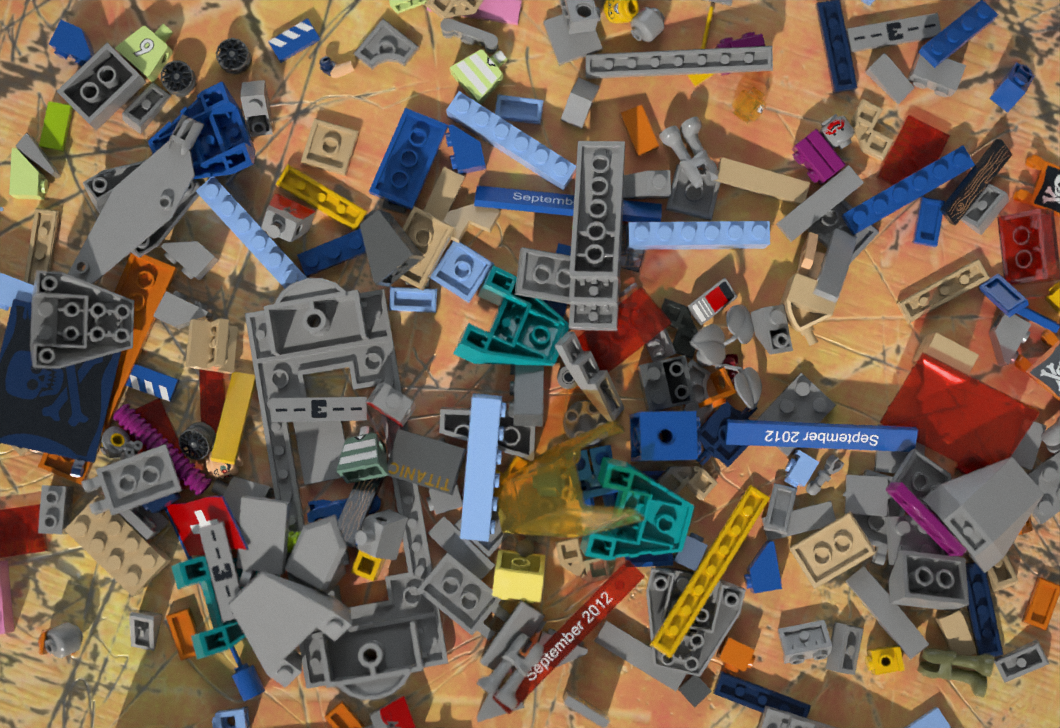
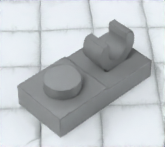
M658 310L635 320L653 362L661 361L676 354Z

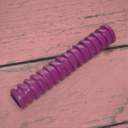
M129 404L122 405L115 412L113 419L119 421L120 426L124 425V430H129L131 436L135 435L136 441L140 440L143 446L146 445L147 451L165 444L167 445L176 473L179 476L178 479L180 481L184 480V485H189L191 491L195 490L196 496L201 495L208 489L212 480L210 478L207 479L205 473L201 474V470L199 468L196 469L194 463L190 464V460L188 458L185 459L183 453L179 454V449H174L172 443L168 444L167 438L163 439L161 433L157 434V429H152V425L150 423L147 424L146 419H141V415L136 414L135 409H130Z

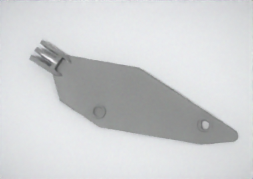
M182 114L169 141L114 187L68 275L94 284L174 216L195 176L191 149L204 127L202 123Z

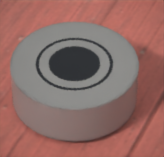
M566 366L559 370L557 381L562 388L573 389L578 385Z

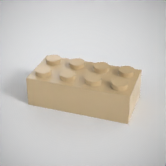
M97 495L64 530L131 596L139 595L172 559L151 539L144 538L120 513L111 515L110 510H107L98 515L92 514L89 505L106 499L105 495Z

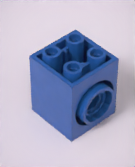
M696 411L638 412L630 414L631 462L687 461L698 459V455L701 453L700 440H697V431L700 430V418L697 416ZM660 432H661L662 435H663V440H662V441H661L660 438H659V433H660Z

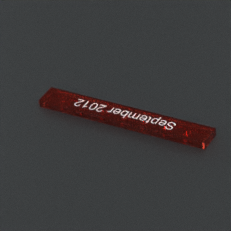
M628 559L542 645L544 647L543 656L539 663L531 668L515 692L518 702L517 706L645 577ZM496 694L492 696L496 703L510 715L513 710L495 697Z

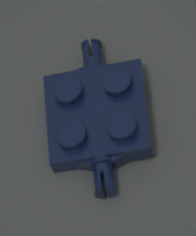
M727 401L722 404L700 427V430L697 431V439L700 440L705 451L696 461L700 462L701 466H704L711 457H714L728 468L749 445H726L727 419L749 420L748 418L758 408L750 410L747 406L741 412Z

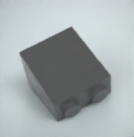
M372 210L364 216L365 221L360 224L373 281L376 285L389 287L425 257L390 213Z

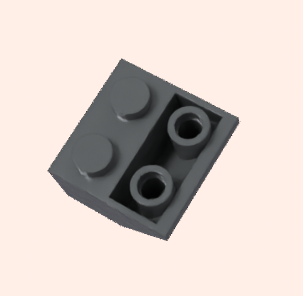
M685 355L642 364L637 367L647 412H655L696 402Z

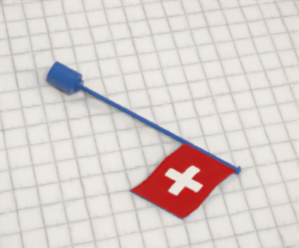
M209 496L188 503L170 504L165 508L188 560L193 559L192 556L205 555L199 527L224 521L230 548L249 549L223 496ZM231 647L230 650L238 665L234 669L236 674L232 675V678L245 702L266 690L254 665L249 667L248 663L242 664L235 647Z

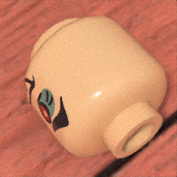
M212 451L209 457H206V465L210 476L214 475L218 480L238 475L239 466H243L240 452H238L235 465L211 461Z

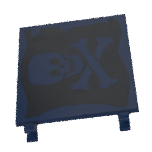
M13 299L0 351V443L73 458L75 461L72 466L71 476L83 477L85 462L95 463L122 351L59 369L33 368L30 349L32 303Z

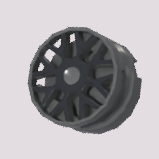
M229 38L222 41L217 47L216 59L223 70L235 75L241 74L248 69L251 63V54L245 43L241 40Z
M172 61L167 63L162 69L161 82L171 94L177 97H184L195 89L197 84L195 73L185 62Z
M195 422L180 435L179 447L187 457L195 460L203 459L213 450L216 433L208 424Z

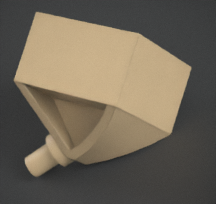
M795 273L788 279L779 305L784 304L788 323L795 331L800 332L802 336L804 335L809 346L818 342L813 332L815 330L813 326L831 317L836 303L813 294L817 280Z
M938 333L924 337L912 360V364L922 383L920 386L921 390L916 395L920 401H924L928 395L933 394L935 391L966 381L979 355Z

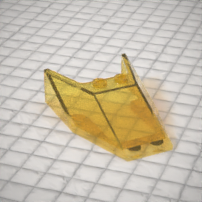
M615 420L605 423L553 446L535 458L534 461L529 462L499 482V488H494V496L498 497L497 511L502 533L579 538L645 520L644 515L635 509L587 506L582 494L576 467L581 457L580 450L592 441L623 433L624 428Z

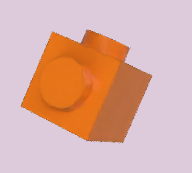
M726 636L716 657L725 662V668L737 673L739 669L745 672L747 667L751 668L756 655H754L755 650Z

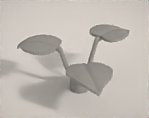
M743 304L734 305L728 310L726 315L727 327L733 334L730 339L725 341L722 329L715 324H711L702 328L693 337L690 344L698 349L696 358L700 366L715 365L716 369L725 367V369L738 372L734 377L736 391L743 402L753 410L758 404L762 391V383L758 373L751 367L743 370L738 366L721 363L725 359L726 345L734 342L736 339L741 344H747L754 334L752 317L748 309Z

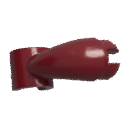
M726 354L722 364L738 366V355ZM728 369V376L736 390L734 377L738 372Z

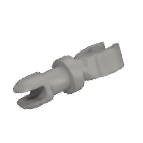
M834 454L829 456L824 469H820L815 480H811L807 485V493L812 496L818 494L821 490L820 487L825 481L829 482L831 474L841 470L844 463Z

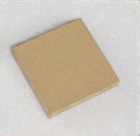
M314 118L301 163L346 176L359 131Z

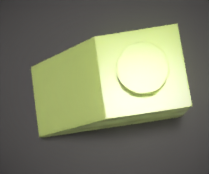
M12 148L9 195L16 199L44 200L45 193L48 192V181L45 175L24 153L17 148Z

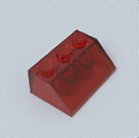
M1040 208L997 217L1004 279L1011 285L1036 284L1060 280V262L1054 210Z

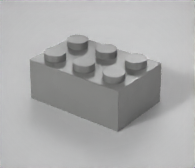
M106 43L57 92L95 130H98L146 81Z

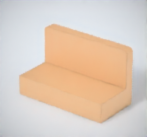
M809 232L801 250L797 274L817 280L825 254L816 251L818 234Z

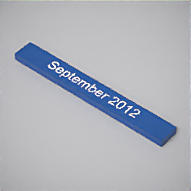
M477 185L474 206L573 216L575 195ZM623 200V221L661 222L662 204Z
M727 419L725 443L726 445L910 452L916 447L918 430L916 427Z

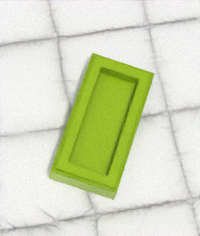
M48 101L39 147L64 152L73 111L71 105Z

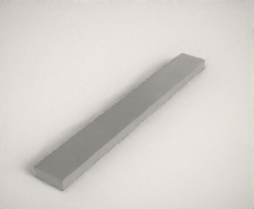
M772 46L586 54V79L773 71Z

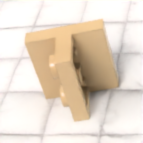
M221 318L213 322L196 319L190 320L185 367L227 374L234 373L238 327L229 325V320Z

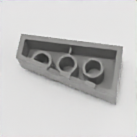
M441 407L439 433L468 441L471 408ZM506 410L505 417H500V426L504 427L503 441H498L497 450L534 461L535 426H514V417L509 416V410Z

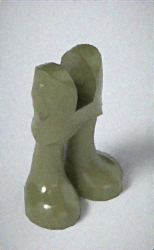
M924 648L922 657L926 661L919 664L917 670L919 673L932 679L942 678L949 681L956 680L967 683L971 686L975 696H985L987 677L991 676L994 667L993 655L966 656L957 655L956 651L953 650L944 651L935 648ZM952 665L967 667L976 671L952 668Z

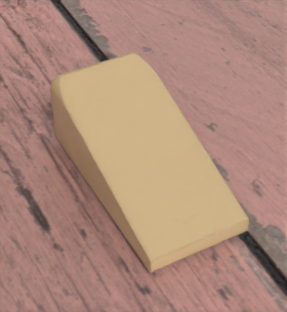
M1007 553L1002 560L986 572L993 592L1013 586L1019 581Z
M960 609L950 611L935 618L949 651L953 650L956 651L957 655L972 656L977 653Z

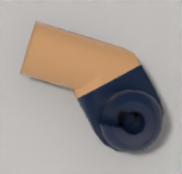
M327 56L322 57L319 61L322 72L333 78H339L354 72L351 61L338 65Z

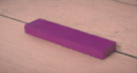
M902 482L890 483L885 488L892 498L949 556H962L965 553L966 549Z

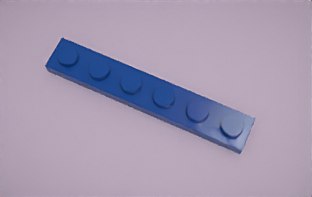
M961 146L841 216L852 235H855L974 167L975 164L965 147Z

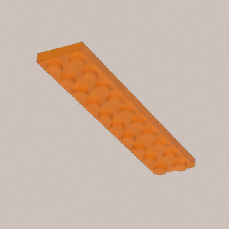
M131 253L114 291L118 295L134 300L133 348L121 352L102 435L110 426L126 389V383L134 365L137 364L156 320L153 315L165 292H168L177 272L176 267L147 255L138 258ZM43 453L38 467L82 485L93 463L85 462L83 477L71 476L72 466L75 461L73 458Z

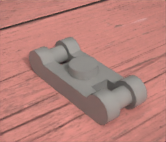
M445 18L441 21V32L445 38L455 36L461 38V41L467 45L473 46L477 44L485 47L486 52L489 54L497 52L498 38L496 35L450 18Z

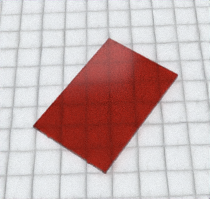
M922 352L880 420V424L884 426L916 427L918 430L916 442L976 471L1011 457L1040 411Z

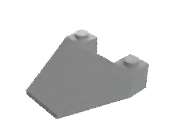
M261 571L229 602L231 611L266 674L285 688L302 672L301 655L294 651V649L310 633L318 628L335 641L351 626V609L334 596Z

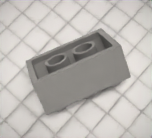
M906 550L899 551L889 578L890 604L955 611L969 605L965 558Z
M520 600L482 655L480 663L494 671L502 662L504 653L507 652L519 635L524 633L530 639L534 632L539 634L546 623L543 620L545 614L529 603ZM531 640L527 642L525 648L521 651L525 654L532 644ZM513 665L508 672L511 674L516 667Z

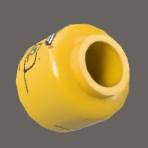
M605 0L603 11L607 20L611 23H629L638 13L639 6L637 0Z

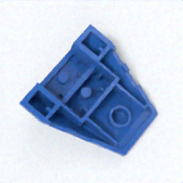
M222 81L201 91L196 96L197 99L188 108L185 106L180 111L181 114L172 123L169 121L148 141L153 155L169 141L182 114L202 123L204 127L191 149L195 173L193 179L231 175L254 164L256 152L242 112Z

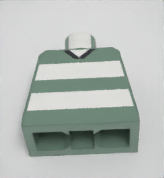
M369 426L361 427L359 436L347 438L344 442L337 472L347 484L388 476L386 446L380 437L374 433V429Z

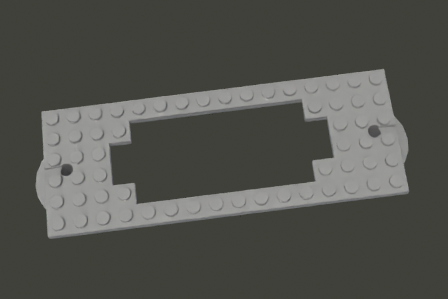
M306 278L292 283L284 289L274 304L263 306L264 310L245 313L275 500L290 502L288 533L290 531L294 533L301 532L305 522L288 422L271 423V398H308L304 375L348 367L350 368L353 390L374 387L378 383H387L402 393L384 289L360 293L358 289L345 291L335 282L323 278ZM321 318L320 325L313 328L314 319ZM381 413L388 456L390 458L398 429L409 432L408 423L406 422L404 427H401ZM392 477L398 513L408 517L402 537L408 572L385 576L389 600L348 607L351 609V626L335 641L316 628L299 644L306 689L325 685L326 688L338 686L347 695L361 700L380 699L393 694L401 688L410 673L423 671L425 667L448 663L440 609L416 590L433 570L417 484ZM287 552V557H286V564H287V562H288V560H289V557H290V555H291V553H288V552ZM287 571L289 581L315 589L314 585ZM336 585L329 595L342 602L339 585ZM368 648H372L377 652L376 659L368 656Z

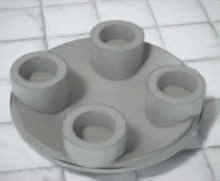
M582 400L568 408L564 416L563 427L567 437L573 443L583 447H591L601 443L609 433L610 422L607 421L590 400Z

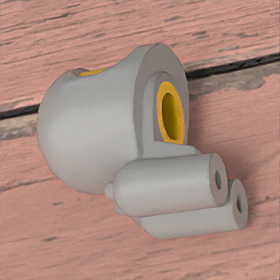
M117 426L108 428L103 433L100 442L101 452L108 458L120 457V460L137 455L143 447L140 441H130L127 432Z

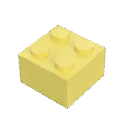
M498 549L492 596L503 600L512 598L520 599L527 603L540 602L545 555L532 554L528 557H522L516 551Z

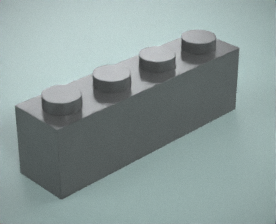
M510 365V375H515V381H510V395L514 396V402H509V416L514 417V426H542L544 366Z

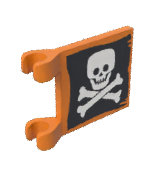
M1032 155L1026 159L1025 165L1040 170L1033 192L1031 194L1026 190L1020 189L1014 192L1013 200L1060 217V167L1045 161L1037 155Z
M1046 329L1041 333V340L1051 348L1033 365L1022 354L1018 355L1014 365L1060 401V340L1052 331Z

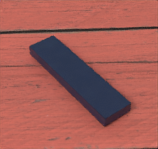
M840 0L819 2L816 4V10L833 94L856 90L858 87Z
M975 562L966 563L969 599L967 608L977 656L982 654H990L993 657L1003 655L987 573H984Z
M720 671L713 690V694L762 713L765 706H769L807 718L811 705L724 671Z

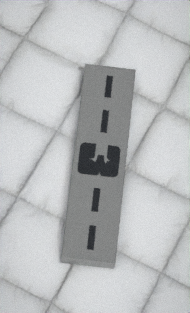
M938 13L847 28L846 33L850 53L932 39L941 32Z
M367 397L271 398V423L367 421V403H365Z
M224 521L199 527L222 620L224 622L236 619L229 607V602L241 591Z

